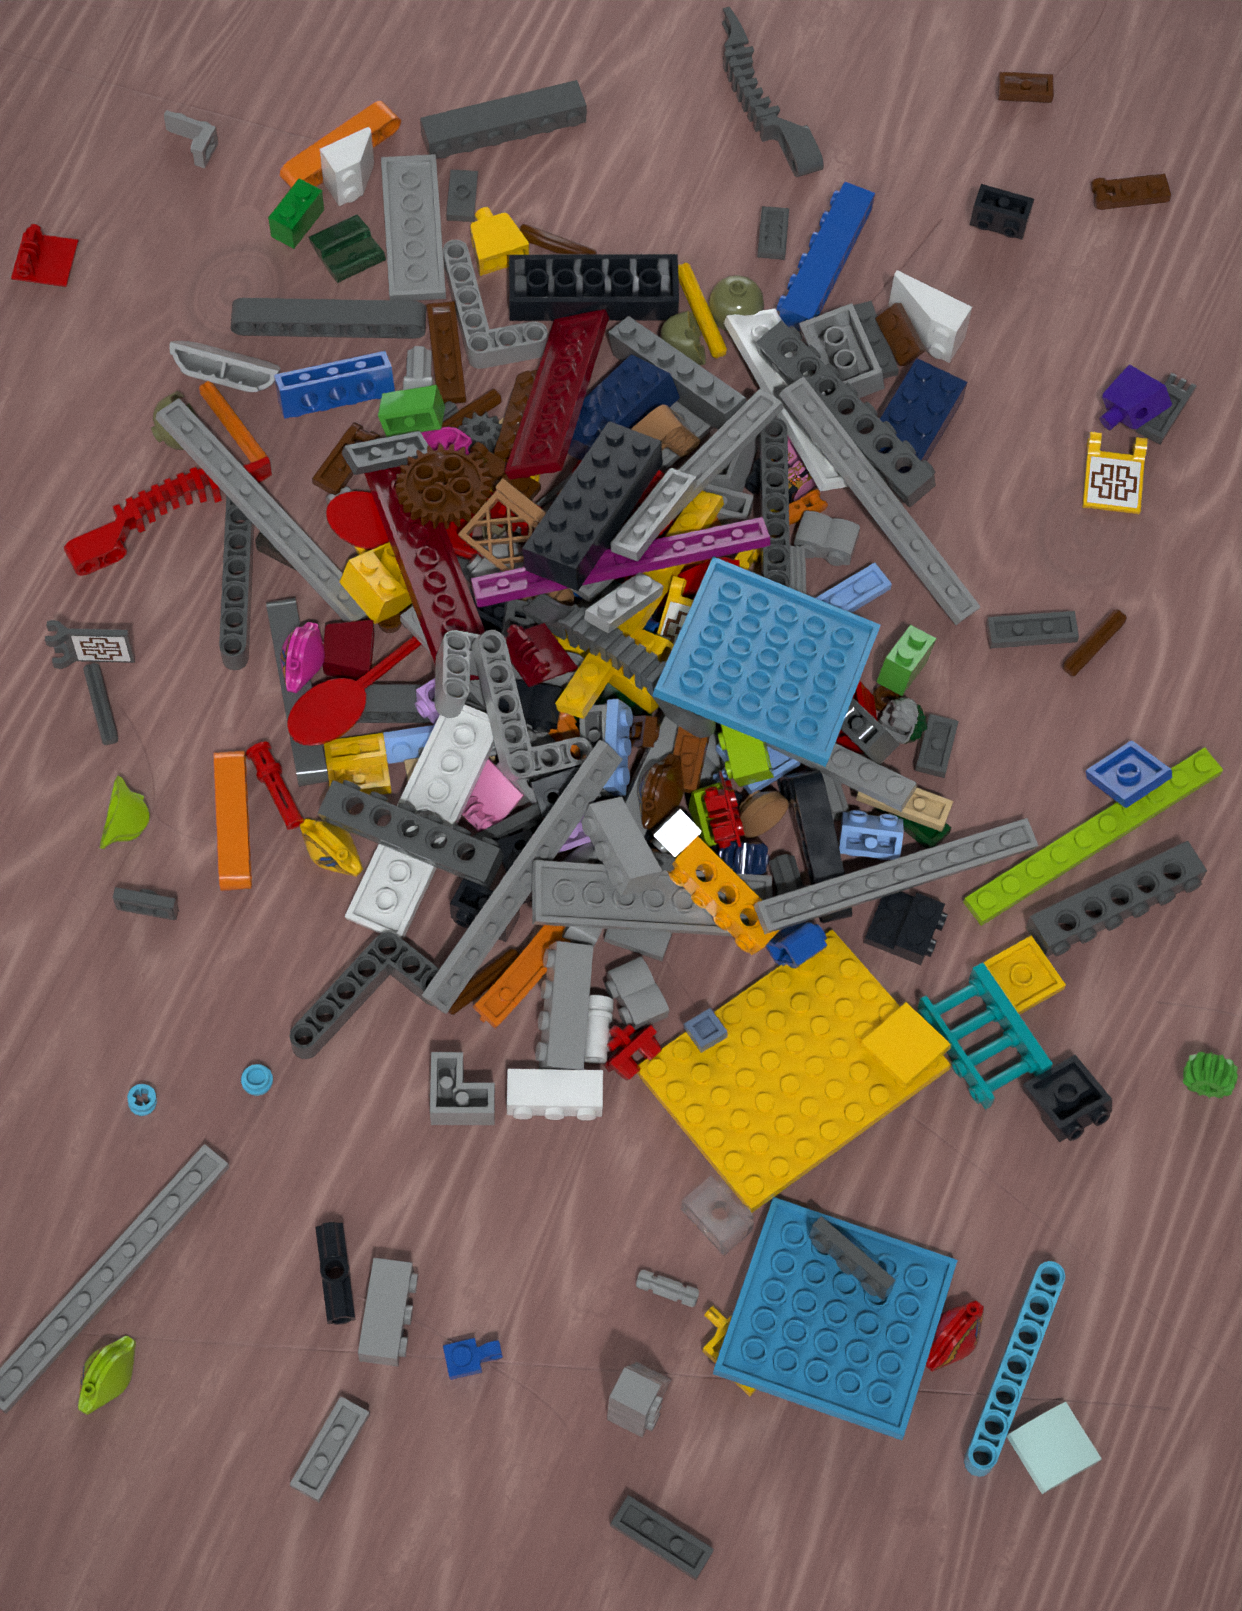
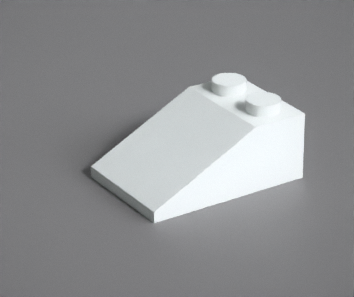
M897 270L894 274L888 306L891 307L894 303H902L926 352L930 353L934 358L950 363L965 339L972 307Z

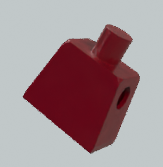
M374 620L334 623L325 626L324 641H322L325 650V659L322 665L325 675L357 681L372 669L375 639Z

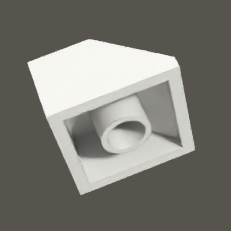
M369 127L320 149L323 183L338 206L355 201L364 194L374 166L372 133Z

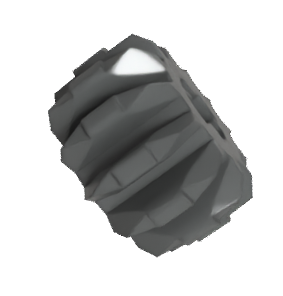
M487 411L483 416H478L474 412L472 419L464 417L462 426H459L458 429L472 439V443L468 448L469 453H471V447L476 442H480L494 454L502 424H499L497 416L489 418Z

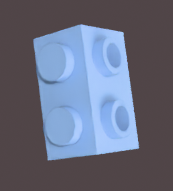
M861 810L843 812L839 834L840 854L872 857L880 860L900 858L904 834L903 819H898L897 816L892 814L868 815Z

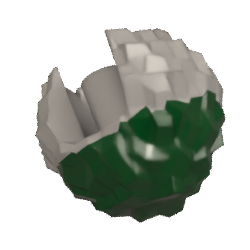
M900 697L899 700H890L882 711L884 716H881L879 720L880 724L901 744L915 742L921 737L922 732L928 728L926 716L921 705L910 698Z

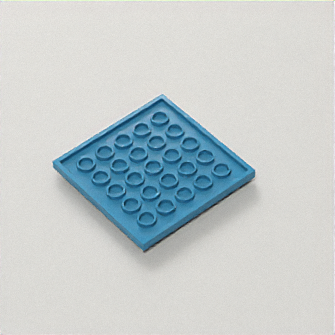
M713 556L652 696L826 767L881 625Z
M773 1197L713 1374L903 1440L958 1260ZM820 1217H823L896 1280L892 1292L884 1301L878 1296L868 1294L857 1278L852 1274L844 1273L837 1266L835 1259L828 1253H821L814 1247L809 1236L812 1225Z

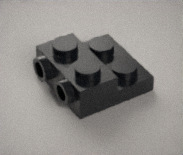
M901 891L882 897L865 936L864 943L922 965L924 957L928 956L931 958L937 940L932 938L935 930L942 931L948 914L943 912L945 903L916 893L915 897Z
M1076 1055L1071 1056L1023 1084L1024 1093L1041 1112V1120L1059 1142L1066 1138L1069 1141H1074L1083 1134L1085 1127L1092 1123L1100 1126L1110 1118L1112 1098Z

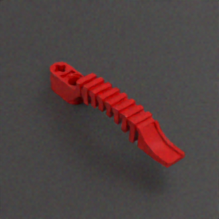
M268 456L243 465L258 483L272 476ZM194 467L189 469L190 473L186 475L183 472L176 474L177 478L172 481L170 478L163 480L164 484L158 486V484L150 486L151 490L147 493L145 490L138 492L139 496L135 499L132 496L126 498V505L123 510L120 504L113 506L115 521L73 538L65 544L64 551L75 573L79 576L88 575L122 560L127 554L124 544L130 531L136 528L139 533L146 531L142 516L146 515L150 524L156 521L153 509L158 508L161 516L168 513L165 503L169 501L173 510L180 508L178 501L180 496H183L186 505L193 504L192 491H196L200 503L206 502L205 486H209L214 502H220L222 499L219 486L202 468L197 470Z

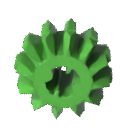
M1198 1052L1197 1055H1190L1183 1071V1083L1187 1086L1188 1090L1197 1092L1199 1096L1205 1095L1208 1098L1217 1097L1220 1099L1223 1096L1232 1094L1235 1084H1237L1238 1067L1234 1065L1233 1060L1225 1059L1223 1055H1215L1212 1052L1210 1054Z

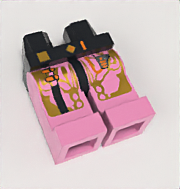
M787 435L789 503L807 494L816 486V483ZM760 457L753 463L752 472L746 479L745 488L752 494L760 492ZM770 459L772 462H778L775 459ZM775 484L770 485L771 487H779Z

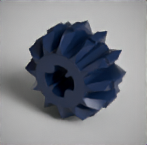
M734 840L731 841L729 847L719 848L718 857L735 873L761 875L766 872L769 854L768 846L764 843L740 840L742 847H738L737 841Z

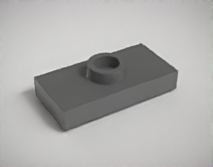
M450 170L447 221L474 222L478 171Z
M762 206L758 258L785 260L789 208Z
M115 887L112 898L117 910L177 920L179 908L176 898L160 896L156 892L147 889H141L138 892Z

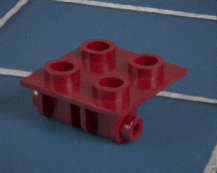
M545 623L526 630L513 624L507 629L508 636L504 638L511 664L528 687L578 668Z

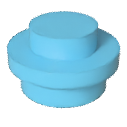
M255 1064L244 1070L241 1076V1084L248 1094L260 1096L271 1089L273 1076L266 1066Z

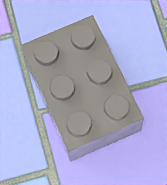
M852 303L799 323L803 343L806 346L811 344L819 352L820 360L825 365L830 363L839 373L840 377L838 378L844 384L848 382L856 389L859 395L857 396L858 398L885 389L882 370ZM827 389L824 392L828 396L833 394L834 390Z

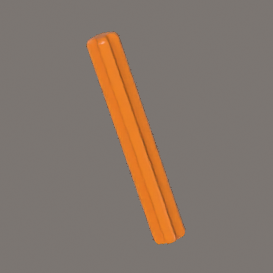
M210 381L201 384L199 387L201 396L252 463L266 457L265 452L215 385Z

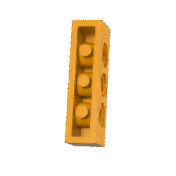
M698 836L674 857L675 861L672 865L675 869L669 872L670 879L676 885L683 886L691 894L692 901L700 908H705L713 916L715 924L722 930H727L735 938V943L741 950L753 955L762 950L778 933L779 930L764 934L754 908L757 902L763 900ZM696 870L703 872L706 879L705 882L698 879ZM718 892L726 895L727 904L720 901ZM741 913L748 917L749 926L742 923Z

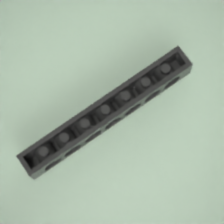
M781 320L755 342L758 354L788 385L804 377L887 486L909 508L936 486L934 476L936 472L926 460L921 462L916 457V451L912 445L906 440L902 442L896 436L897 432L888 421L882 422L877 417L878 414L875 408L867 401L863 403L857 397L859 395L856 389L848 382L844 384L838 378L840 375L830 363L825 365L820 360L819 352L811 344L806 346L801 341L802 336L792 325L788 327ZM788 352H797L793 357H785V354ZM809 370L816 371L812 376L803 375ZM827 389L834 390V393L831 395H822ZM846 408L854 410L848 415L841 414V411ZM866 427L873 429L868 434L860 433V431ZM883 447L892 448V450L886 454L878 452ZM903 466L912 468L907 473L898 472Z

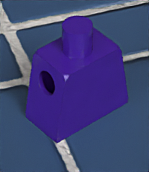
M1129 364L1103 393L1102 399L1107 411L1099 417V420L1107 430H1112L1120 422L1132 430L1138 429L1172 406L1166 385Z

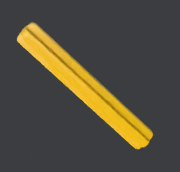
M688 263L679 264V282L712 357L716 359L723 357L727 353V347L692 268Z

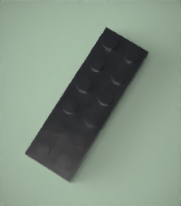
M678 254L509 255L510 321H554V319L603 309L606 310L609 321H623L628 316L635 321L668 320L679 312Z
M609 421L523 546L525 570L579 591L662 466L661 441Z

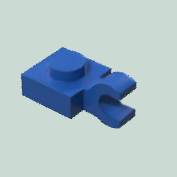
M475 1338L443 1345L450 1380L482 1373L481 1363L503 1358L499 1340L485 1343L480 1347H477Z

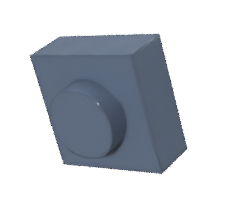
M711 1008L684 1023V1030L701 1053L728 1037L727 1030Z

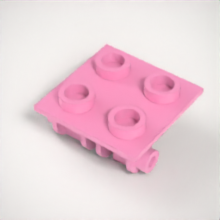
M488 758L462 815L478 832H481L503 821L524 795Z

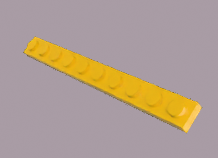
M701 491L683 509L665 537L708 529L724 505L723 497ZM685 564L642 573L664 586L662 596L617 627L623 631V636L626 638L630 636L634 641L636 640L669 590L673 576L677 577ZM589 651L556 701L557 710L584 719L616 670L612 666V659L610 658L608 662H605L601 659L600 652L595 656Z

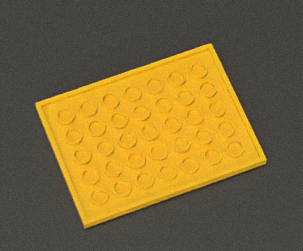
M833 929L826 933L827 939L825 942L827 947L797 968L780 965L714 1012L727 1030V1038L701 1053L687 1032L663 1047L662 1051L652 1060L646 1059L638 1065L641 1068L637 1073L639 1078L750 1213H753L949 1071L951 1067L949 1061L942 1055L909 1086L904 1088L861 1047V1041L900 1006Z

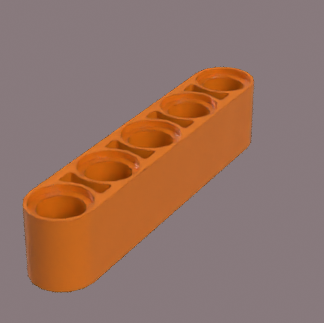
M376 101L287 161L281 168L279 175L291 188L299 178L317 187L323 183L320 157L321 148L366 127L371 129L372 145L374 148L399 129L401 119L383 101Z
M245 751L214 753V779L220 890L252 889Z

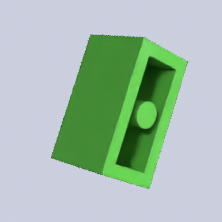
M437 385L382 393L378 417L386 437L416 431L438 430L442 428L445 405Z
M910 625L885 658L876 682L903 696L926 665L937 638Z

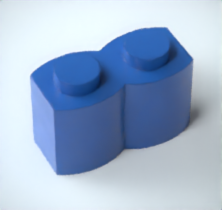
M803 922L780 930L768 942L766 948L774 962L778 965H788L791 968H797L827 947L825 942L827 937L818 924L814 925L810 922Z

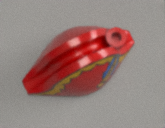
M978 1301L969 1302L941 1314L926 1363V1367L933 1372L964 1359L974 1351L979 1341L984 1306Z

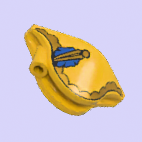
M305 819L304 823L299 825L308 854L316 865L326 870L355 877L363 871L354 841L346 830L324 821Z

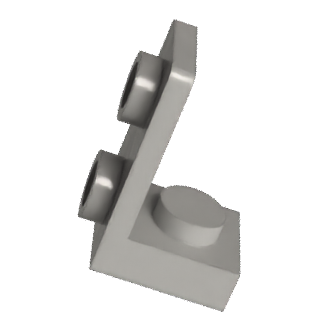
M166 110L164 113L166 130L192 139L191 153H193L194 164L205 168L218 145L216 127L208 122H200L189 118L182 113Z

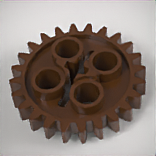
M439 444L436 451L427 446L426 454L417 450V459L408 456V466L401 465V474L396 475V495H398V503L403 504V512H411V520L413 521L421 517L422 526L432 521L434 529L437 528L439 523H443L445 529H448L450 522H454L457 527H460V519L463 518L469 522L471 520V513L476 514L480 507L487 502V498L491 497V477H489V469L484 468V460H476L475 452L466 455L465 447H462L458 452L455 451L454 444H451L448 450H444L443 445Z

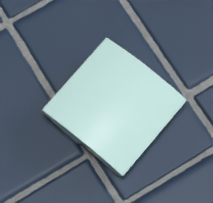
M1066 1402L1043 1413L1006 1436L1042 1494L1066 1482L1072 1476L1095 1465L1102 1459Z

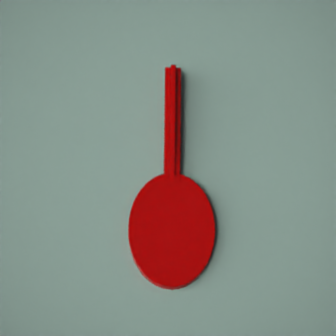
M346 492L336 496L328 504L326 510L327 522L334 533L347 543L365 550H372L389 542L371 492ZM451 541L456 555L470 560L476 554L481 557V554L475 549Z
M413 636L357 681L338 678L325 681L311 688L298 699L290 711L287 721L290 737L299 744L315 746L331 742L347 733L358 722L365 710V689L422 644Z

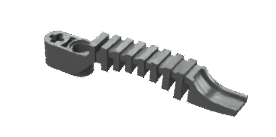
M730 7L723 8L725 20L722 21V25L729 38L724 44L723 69L724 72H727L728 81L732 82L733 92H737L736 98L738 102H742L743 112H748L747 118L749 122L753 121L755 132L760 131L762 142L772 139L778 141L795 177L823 170V157L807 125L800 126L777 117L780 112L779 106L768 108L771 103L769 96L761 98L764 93L762 87L756 88L758 84L757 78H752L755 73L752 65L754 48L753 46L744 47V44H748L749 41L741 23Z
M546 594L538 595L528 606L523 608L524 613L539 625L545 623L549 630L562 640L567 638L566 629L569 644L576 649L579 644L580 649L586 652L590 648V653L595 656L600 652L601 659L605 662H608L611 658L612 666L615 669L619 670L623 666L624 676L628 679H631L633 674H635V686L641 690L645 687L649 694L653 695L666 662L663 661L660 664L656 654L653 652L649 654L646 652V647L641 644L636 645L634 639L630 636L627 638L623 636V631L616 628L610 633H606L584 620L586 608L582 607L580 609L576 604L573 606L563 605ZM652 696L669 720L692 735L705 738L714 733L716 729L715 721Z

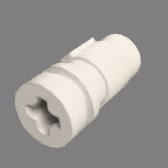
M601 995L589 996L584 1062L596 1064L607 1062V1051L610 1050L606 1044L611 1041L609 1023L612 1022L613 1014H611L613 1012V999Z

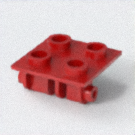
M31 224L26 229V232L23 233L11 280L67 287L79 240L43 235L39 225Z
M719 771L723 789L717 790L715 786L705 789L706 794L703 796L708 817L714 818L710 821L714 842L719 845V848H726L731 845V841L736 840L738 847H742L739 837L745 835L738 809L735 808L738 805L730 779L724 781L722 772Z

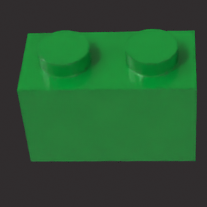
M299 178L268 217L271 237L295 249L324 211L322 190Z

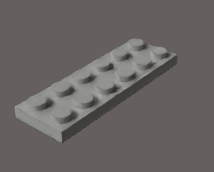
M436 154L381 157L390 300L446 299Z

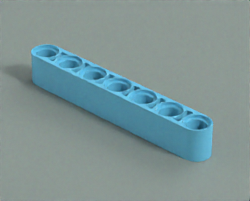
M1047 1261L1042 1263L1035 1272L965 1454V1468L974 1476L981 1477L990 1473L999 1458L1065 1281L1064 1269L1056 1262ZM1050 1274L1054 1277L1056 1284L1052 1286L1045 1284L1041 1279V1275ZM1039 1303L1043 1306L1045 1314L1037 1315L1033 1313L1030 1309V1304ZM1020 1332L1031 1334L1034 1343L1024 1344L1019 1339L1018 1334ZM1011 1361L1019 1363L1023 1373L1013 1374L1008 1369L1007 1363ZM999 1391L1008 1393L1012 1403L1007 1405L1000 1403L996 1393ZM993 1421L997 1423L1000 1427V1434L993 1435L988 1433L985 1429V1422ZM977 1451L985 1453L988 1456L989 1464L984 1466L977 1464L973 1458V1453Z

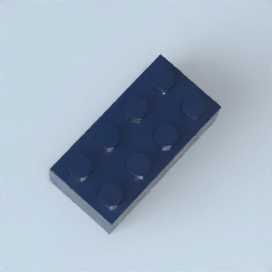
M631 354L584 398L567 454L582 461L609 421L632 429L655 408L661 405H667L670 408L680 398L671 373Z
M916 358L880 420L882 422L888 421L896 430V436L902 442L906 440L912 445L916 451V457L921 462L923 460L928 461L964 399L967 381ZM883 447L878 452L886 454L889 453L892 450V448ZM903 466L898 472L907 473L912 468Z

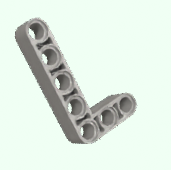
M458 239L448 241L443 247L444 270L452 301H455L456 316L469 364L474 368L483 369L542 357L548 340V329L543 323L532 321L489 330L466 243Z
M457 630L448 631L444 635L437 652L435 709L446 718H455L461 713L470 691V675L478 676L472 651L474 640L480 636L478 634ZM484 639V649L489 653H494V643L490 639ZM567 652L579 668L584 658L579 654ZM512 665L515 679L524 681ZM495 668L491 669V678L502 680L501 672ZM578 668L539 684L565 689Z
M489 630L478 636L473 642L472 651L503 775L511 781H518L582 765L593 750L591 743L585 738L576 737L531 747L506 640L496 630ZM484 639H490L494 643V653H489L484 649ZM495 668L501 672V683H496L492 680L490 676L491 669ZM499 698L505 699L508 702V713H503L499 710ZM507 728L515 731L517 735L515 743H510L506 740L505 731ZM572 745L580 748V760H576L571 756L570 749ZM544 751L548 752L553 758V763L550 767L545 766L541 760V755ZM514 758H518L523 762L524 770L522 773H517L513 769L512 761Z

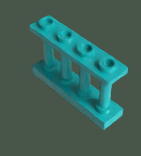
M982 962L973 967L968 986L934 1005L925 995L920 998L917 1013L951 1044L947 1054L952 1060L951 1065L958 1077L965 1079L970 1086L968 1089L973 1100L977 1104L981 1103L986 1110L994 1102L995 1097L992 1092L1026 1072L1033 1073L1036 1077L1049 1070L1053 1063ZM974 996H981L987 1005L986 1010L950 1030L940 1015ZM991 1021L998 1022L1004 1030L1003 1036L967 1056L958 1040ZM1008 1047H1015L1021 1055V1061L991 1079L984 1081L975 1066Z

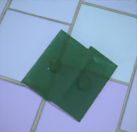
M358 214L309 236V241L315 252L337 283L386 260L383 249L372 238L370 228Z

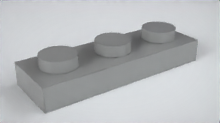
M639 572L586 609L584 620L606 633H610L662 596L664 586Z
M340 1396L290 1482V1487L320 1503L369 1418L370 1412Z

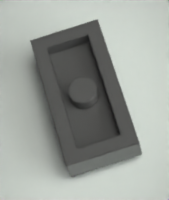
M929 714L928 728L925 730L915 771L945 778L959 721Z

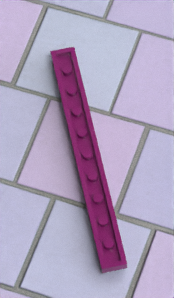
M763 517L656 539L638 561L611 552V549L605 550L583 585L635 575L639 572L644 573L713 558V556L720 557L771 546L770 535ZM525 567L471 578L477 607L568 589L566 586L526 571Z

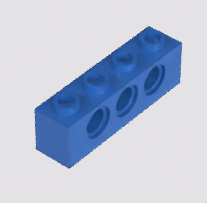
M386 351L274 375L278 403L284 419L318 411H327L331 408L345 405H355L372 399H381L382 393L395 392L392 366Z

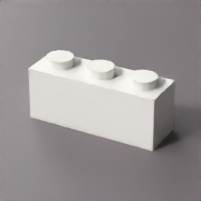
M508 1069L507 1115H513L516 1119L545 1116V1118L550 1120H560L564 1116H577L580 1120H593L596 1116L602 1117L603 1070Z

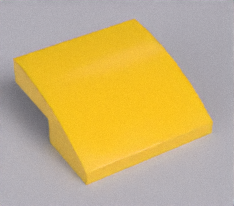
M383 733L335 739L324 744L329 786L333 780L341 784L344 780L358 785L361 788L360 791L370 795L371 791L381 795L392 793Z

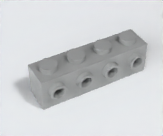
M556 941L549 945V949L545 950L543 966L547 968L546 980H543L541 985V998L544 999V1010L540 1012L538 1018V1028L542 1030L541 1042L537 1043L535 1052L536 1061H539V1069L584 1070L593 959L592 945Z

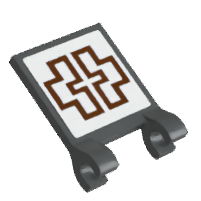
M47 621L48 631H56L57 634L45 636L46 645L54 647L55 653L64 654L61 658H52L54 668L63 669L76 661L135 663V654L128 630L69 629L59 621Z

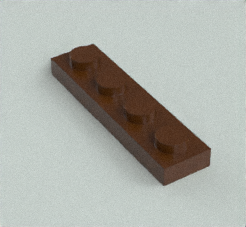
M455 301L427 303L435 384L439 389L444 404L448 401L454 404L466 403Z
M538 369L525 371L517 375L494 454L502 460L509 459Z

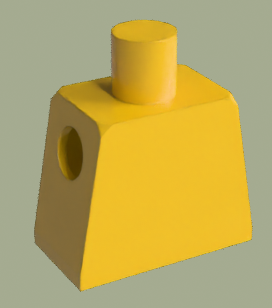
M483 207L475 213L477 221L470 224V233L480 276L509 267V255H529V243L508 213L493 216L491 209L488 207Z

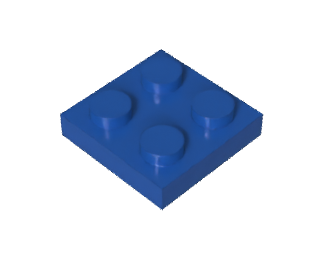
M1132 740L1086 770V777L1090 782L1125 808L1173 778L1171 768Z

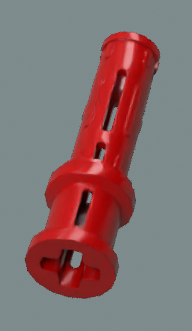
M269 742L257 743L251 746L245 752L248 760L252 761L257 771V779L261 783H265L274 804L286 824L287 830L295 829L304 823V819L281 776L282 766L280 763H276L271 753L272 746ZM278 792H281L288 808L285 807Z

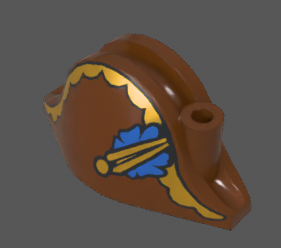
M669 754L659 763H655L643 775L640 781L638 801L644 829L653 831L677 808L682 800L684 783L679 756Z

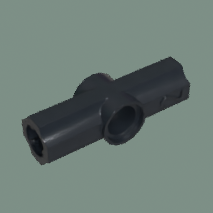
M336 1222L323 1223L315 1227L327 1324H347L356 1320L344 1224ZM334 1267H339L344 1270V1273L338 1279H331L327 1276L328 1271Z

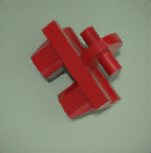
M630 1024L623 1030L614 1025L609 1029L613 1039L606 1045L612 1052L618 1046L621 1049L605 1062L603 1066L608 1072L615 1070L624 1080H630L641 1069L630 1057L638 1050L645 1060L648 1059L650 1061L662 1051L659 1043L653 1037L657 1031L650 1025L648 1028H643L630 1040L629 1036L635 1032V1029Z

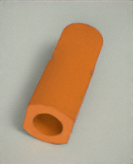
M818 489L812 490L798 500L789 503V526L801 521L804 511L821 513L828 507L827 501H822L820 498L821 493Z

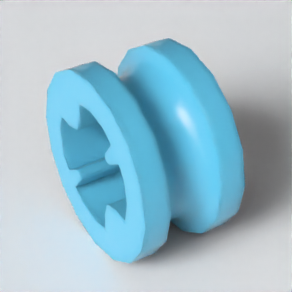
M138 1084L132 1087L127 1096L128 1106L135 1115H148L155 1109L157 1104L154 1089L146 1084ZM143 1093L148 1094L149 1103L145 1105L143 1102V1106H138L135 1097L137 1095L142 1097Z

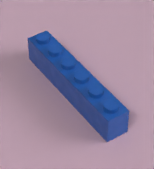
M844 182L840 191L835 190L830 201V206L832 207L829 212L825 211L820 220L819 226L821 229L819 233H813L809 242L810 250L808 254L803 253L799 261L798 268L800 270L798 274H792L789 280L787 296L782 295L778 302L776 311L780 312V318L788 327L792 325L797 331L801 332L799 323L820 315L873 209L874 192L848 182Z

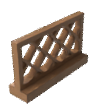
M502 478L495 486L496 492L461 530L458 536L503 572L515 569V563L524 562L523 556L514 557L513 543L527 542L533 533V529H536L546 512ZM498 501L507 507V518L491 519L490 510ZM511 511L518 517H512ZM512 523H527L529 525V535L513 537ZM508 524L509 538L492 539L491 525ZM487 526L488 540L475 541L468 535L475 527ZM509 543L510 558L497 559L493 556V545ZM482 546H488L489 552ZM504 564H510L511 569H509V568H508L506 565H504ZM563 590L551 592L548 596L556 600Z

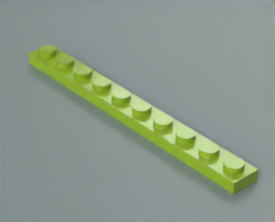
M1204 747L1172 767L1173 778L1129 807L1125 808L1118 802L968 895L964 898L963 903L981 926L1211 782L1222 774V767Z

